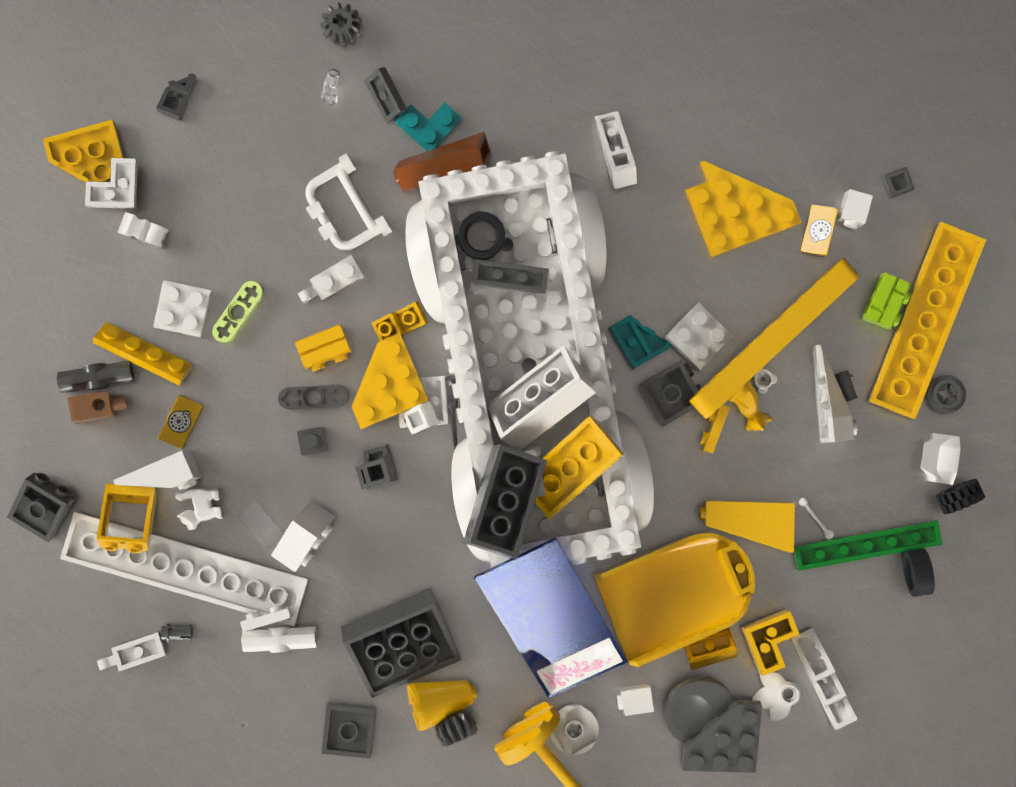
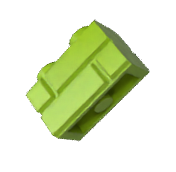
M885 272L880 274L861 319L885 330L892 329L893 326L897 327L902 318V313H899L902 304L906 305L912 294V291H909L911 284Z

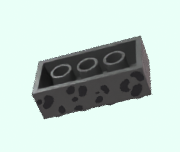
M502 444L492 446L463 543L507 558H518L547 460Z

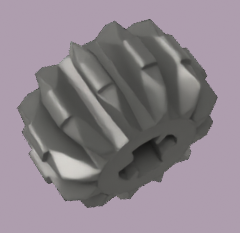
M339 2L336 5V10L329 6L330 14L323 13L322 18L325 21L320 24L321 28L325 29L324 36L326 38L331 37V41L334 44L340 39L341 44L345 45V38H349L351 42H354L355 39L352 33L360 34L361 31L357 26L362 25L361 19L357 18L359 15L358 11H351L350 4H347L342 9V5ZM344 20L345 22L343 23L344 27L342 28L338 27V21Z
M468 711L447 718L434 727L438 741L445 747L460 742L476 734L478 731L477 723Z

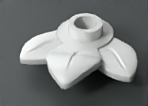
M772 672L764 676L760 674V680L764 687L754 694L752 701H761L762 708L770 709L769 713L772 721L784 719L789 714L791 706L799 701L801 696L800 688L794 682L785 681L779 673ZM786 689L792 690L790 697H784Z

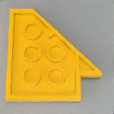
M706 161L700 162L706 182L685 190L710 258L802 223L792 199Z

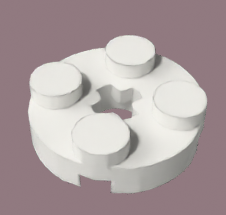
M570 704L558 710L561 714L560 722L551 734L553 743L563 752L575 755L587 752L594 746L598 737L599 725L595 715L581 704ZM571 723L581 726L578 729L579 734L576 736L574 733L569 734L567 731L570 729Z

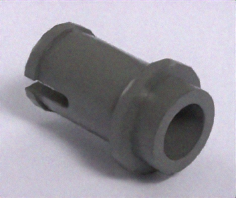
M848 370L834 374L846 402L858 398L851 380L852 374H849Z
M167 623L166 626L161 627L162 641L170 643V640H192V625L170 626V623Z

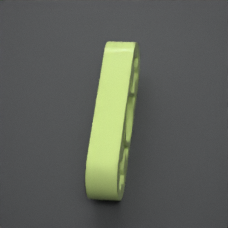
M248 281L242 285L213 327L212 333L217 341L229 343L234 340L264 296V290L260 284ZM256 286V293L258 295L256 298L253 296L249 298L247 302L252 304L249 308L239 299L242 297L246 300L249 295L247 289H253ZM237 305L243 306L245 314L241 319H235L232 316V309ZM227 317L232 322L238 323L236 328L232 324L228 328L230 335L228 337L223 336L220 338L221 332L219 328L227 327L229 322L225 321Z

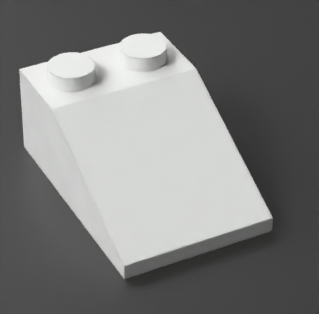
M179 451L113 481L115 485L178 487L179 490H185L197 485V480L203 478L192 451Z

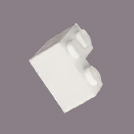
M311 500L293 519L271 556L294 572L301 565L306 567L313 557V554L310 553L313 548L317 550L322 541L332 531L333 526L330 524L335 516Z

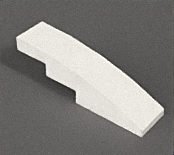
M808 629L800 633V635L791 638L800 661L834 730L836 731L857 721L858 719L846 698L847 695L835 674L836 671L814 629Z

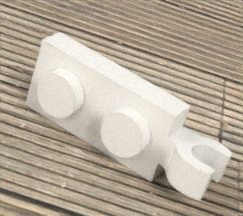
M350 255L309 279L313 286L301 291L298 295L304 304L318 295L324 301L364 276Z
M159 631L111 648L113 655L102 658L97 663L100 670L117 665L118 671H122L165 656L167 652Z

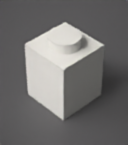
M851 189L846 191L837 221L843 222V226L857 229V227L864 225L873 195Z
M649 684L620 688L621 695H616L618 710L623 709L625 716L654 712Z

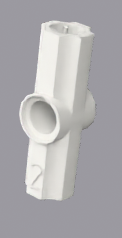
M316 626L268 627V629L242 631L241 637L243 652L269 651L271 653L288 652L291 649L316 648L318 641Z

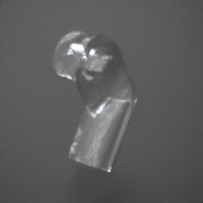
M334 68L328 70L320 96L323 103L326 102L329 106H333L338 100L334 91L340 72Z

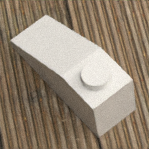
M615 111L595 116L613 189L637 184L636 165L619 112Z

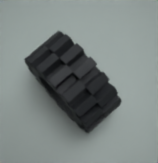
M971 479L938 493L936 498L945 515L968 508L970 505L982 501L985 495L978 479Z

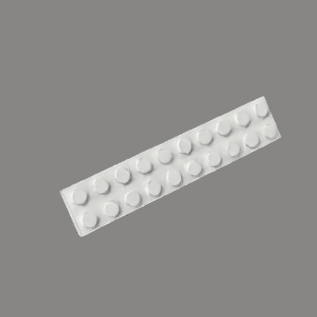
M80 512L73 513L60 559L245 613L260 611L262 615L269 613L270 607L284 604L285 608L292 607L294 616L278 622L290 626L296 625L308 578L153 533L151 535L149 551L132 553L127 551V549L118 548L116 551H107L99 547L96 539L100 518ZM110 521L108 536L142 539L144 531Z

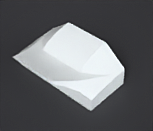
M933 433L932 439L924 442L921 469L927 475L926 481L953 485L958 471L961 450L960 437Z

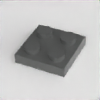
M327 703L321 754L370 759L376 708Z

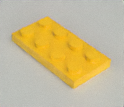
M589 416L542 458L547 460L543 473L545 494L536 497L535 503L548 519H552L624 455L593 416Z

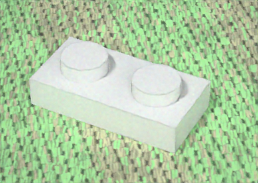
M284 604L270 607V612L261 615L260 611L249 613L246 615V619L240 622L242 631H248L294 616L292 607L285 608Z

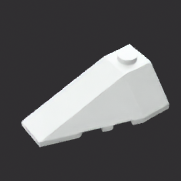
M812 346L820 443L854 440V435H857V423L852 419V414L822 346Z

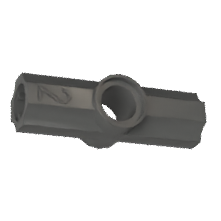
M130 361L85 365L80 369L57 372V385L60 393L87 389V391L108 388V385L133 382L135 376L134 367Z

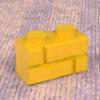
M341 324L295 341L304 368L306 370L312 369V372L326 368L325 363L334 360L335 363L347 360L349 358L348 354L352 353Z

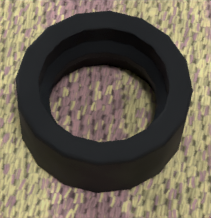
M478 211L470 214L462 221L459 227L458 241L460 248L467 256L474 260L493 258L500 252L505 242L503 223L497 216L489 212ZM477 222L489 223L496 232L494 245L484 251L476 250L467 240V232L470 226Z
M926 549L904 551L902 559L903 572L911 596L918 597L933 594L935 589L934 572Z

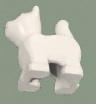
M221 487L191 489L184 493H176L175 498L179 501L192 499L194 510H186L177 515L180 518L181 524L186 526L188 530L196 529L201 521H208L212 518H224L223 507L213 506V500H220L222 498Z

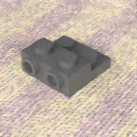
M681 360L638 384L662 427L695 409L689 400L702 388L700 384L695 385L691 378L694 375L688 363L683 364Z
M33 473L25 478L7 518L49 542L53 539L62 519L67 516L75 497L70 494L71 491L66 486H56L49 482L50 478L46 474Z

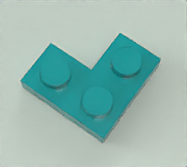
M444 102L429 120L410 104L407 110L394 122L427 152L438 148L463 119Z

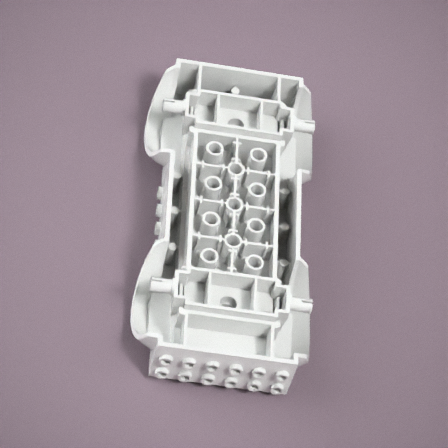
M559 151L546 153L544 158L535 159V156L523 157L521 162L512 164L510 160L496 163V167L487 168L486 165H479L473 167L470 172L462 173V170H453L447 173L448 176L438 177L437 174L424 176L422 181H418L422 200L413 205L407 215L406 248L412 277L422 304L435 321L446 325L447 334L443 335L445 350L450 349L452 359H447L450 374L455 373L456 383L452 384L454 399L459 398L461 408H456L459 423L464 422L467 437L458 443L454 451L451 475L454 505L463 537L468 527L492 446L502 444L512 448L500 438L487 404L528 373L522 368V363L525 360H532L537 366L564 345L586 372L596 393L520 451L527 452L534 449L537 457L543 458L589 416H593L624 453L618 461L552 519H548L537 504L534 503L518 558H507L468 544L467 546L479 560L490 562L493 576L498 575L499 579L513 577V572L523 570V574L538 572L537 567L547 566L548 570L563 567L562 562L571 561L573 565L587 562V558L596 556L597 560L612 558L611 553L620 552L622 555L637 553L636 548H641L639 532L648 526L653 513V477L648 454L637 426L630 417L621 411L615 410L612 394L616 393L614 379H609L607 371L611 369L609 354L604 355L603 345H606L607 341L605 331L600 330L598 321L602 320L600 306H595L593 294L600 289L604 280L607 249L602 213L592 187L582 176L569 173L566 153L560 154ZM478 211L489 212L497 216L503 223L505 238L512 240L513 248L508 252L500 250L497 255L487 259V261L548 268L546 294L472 285L475 260L462 251L458 241L459 227L462 221L470 214ZM477 222L470 226L467 232V240L476 250L484 251L494 245L496 232L489 223Z

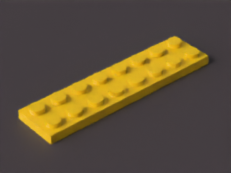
M944 222L938 224L913 286L911 297L906 304L868 402L910 419H916L986 239Z

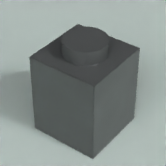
M324 427L297 431L301 455L328 451Z

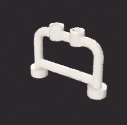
M345 153L338 158L340 163L314 177L308 183L306 198L310 205L306 207V210L313 220L318 218L322 225L318 230L325 241L330 239L336 248L349 251L380 233L385 237L392 233V230L383 215L375 220L373 219L348 176L356 168L348 154ZM335 176H338L368 227V230L349 241H343L339 237L315 195V190L318 186Z

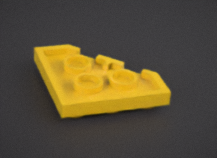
M113 119L43 138L48 161L85 183L110 182L111 158H125Z
M401 333L380 341L376 345L352 405L361 429L429 401Z

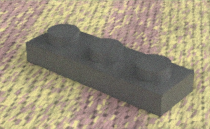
M475 259L472 285L546 294L549 269Z

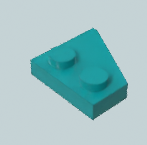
M631 315L608 328L632 370L673 347L668 341L656 335L655 331L641 325L640 321Z

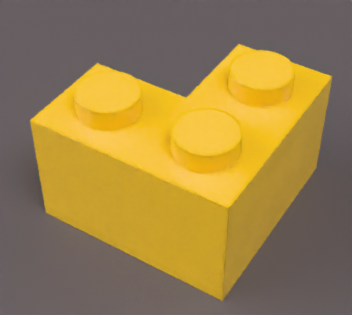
M784 609L740 626L757 670L762 676L786 667L777 643L800 635L791 611Z

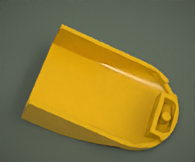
M698 533L684 537L592 574L628 665L640 667L732 626L748 610L752 594L755 591L754 570L746 553L734 541L714 533Z

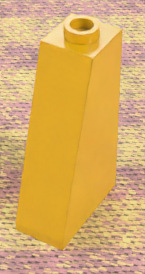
M704 500V505L699 507V520H703V525L786 552H794L795 503Z

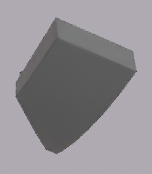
M191 73L188 74V77L181 80L169 81V86L165 88L156 107L157 112L180 120L192 92L196 75Z

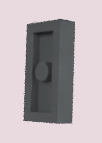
M385 67L378 68L365 79L386 122L393 121L407 110Z

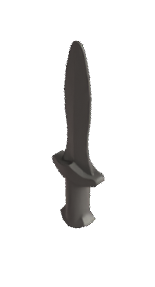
M448 376L444 380L446 382L447 408L451 411L455 451L458 445L455 409L458 407L457 398L454 399L452 384L455 383L456 378Z

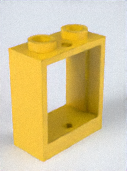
M105 484L96 538L99 547L107 551H116L117 548L127 549V551L132 553L149 551L157 502L155 487ZM113 502L148 505L142 539L108 536Z

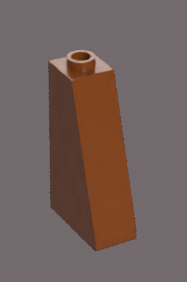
M485 132L399 161L394 170L396 183L400 184L402 191L419 187L418 181H422L423 177L427 175L437 174L438 177L448 176L447 173L453 170H462V173L472 171V168L475 166H487L492 153Z

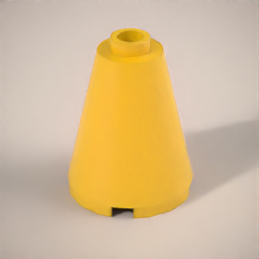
M468 680L412 682L407 685L409 703L412 704L413 718L419 731H425L474 704V698H477L474 684H469Z

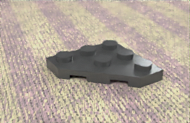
M734 701L728 706L729 709L720 717L716 716L702 728L703 731L695 738H690L683 744L682 770L756 773L762 713L761 701Z

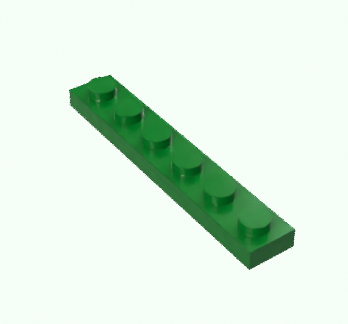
M937 520L797 545L794 546V558L797 571L943 544L939 523Z

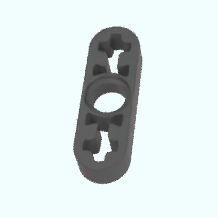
M341 385L291 387L281 390L278 395L280 406L288 410L341 407L349 400L348 390ZM328 389L327 394H335L336 389H339L341 393H344V398H340L339 403L336 402V399L329 398L327 399L328 404H324L325 393L323 390ZM312 390L320 393L321 398L317 404H310L307 400V395ZM299 391H303L302 400L304 405L300 406L301 401L296 400L292 401V405L288 406V402L283 400L288 395V392H291L292 396H301Z

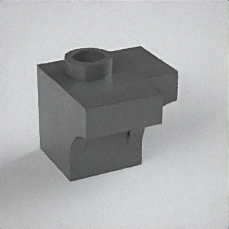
M389 445L363 451L364 464L355 466L362 490L398 480Z

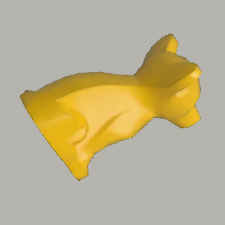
M751 379L727 400L728 402H734L740 412L747 417L745 425L747 431H764L767 422L773 420L769 414L759 411V398L757 391L751 383Z

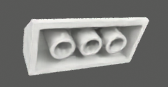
M563 345L489 402L487 408L500 438L513 449L520 451L589 399L596 391L586 372Z

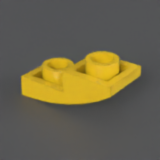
M419 301L371 324L379 341H383L399 333L402 336L428 324V321Z

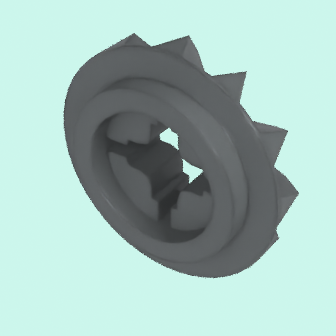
M942 375L931 381L927 388V400L932 409L940 413H954L965 403L966 389L957 377ZM946 387H948V393L955 397L947 398L944 402L943 396L937 393V391H945Z

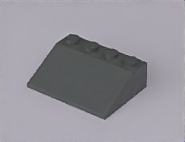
M431 588L341 626L343 643L371 698L461 661L457 647ZM425 646L428 648L430 653H426L425 650H423ZM435 658L436 661H439L438 664L428 669L416 672V668L419 667L420 670H422L424 667L432 663L431 659Z

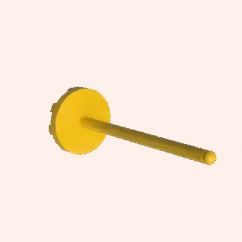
M542 702L524 713L526 718L508 727L502 734L505 739L494 747L497 756L505 765L515 764L535 751L565 787H582L544 743L557 728L561 719V714L553 705H549L547 702Z

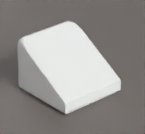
M430 401L402 412L412 435L439 423Z

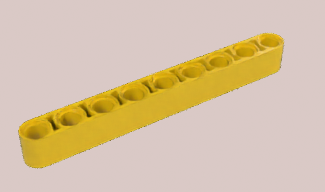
M842 258L689 400L705 419L710 417L860 277L858 272L845 258Z

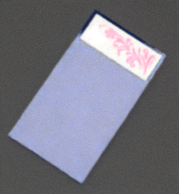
M556 537L520 554L518 558H511L474 576L480 589L548 698L628 662Z

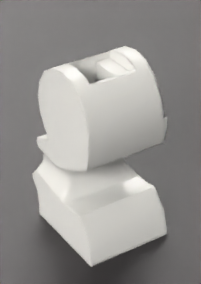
M125 212L118 233L130 238L135 236L137 240L162 248L169 229Z

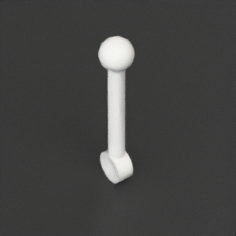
M801 497L799 505L806 508L823 530L824 537L832 539L834 537L833 531L826 528L809 506L808 499Z

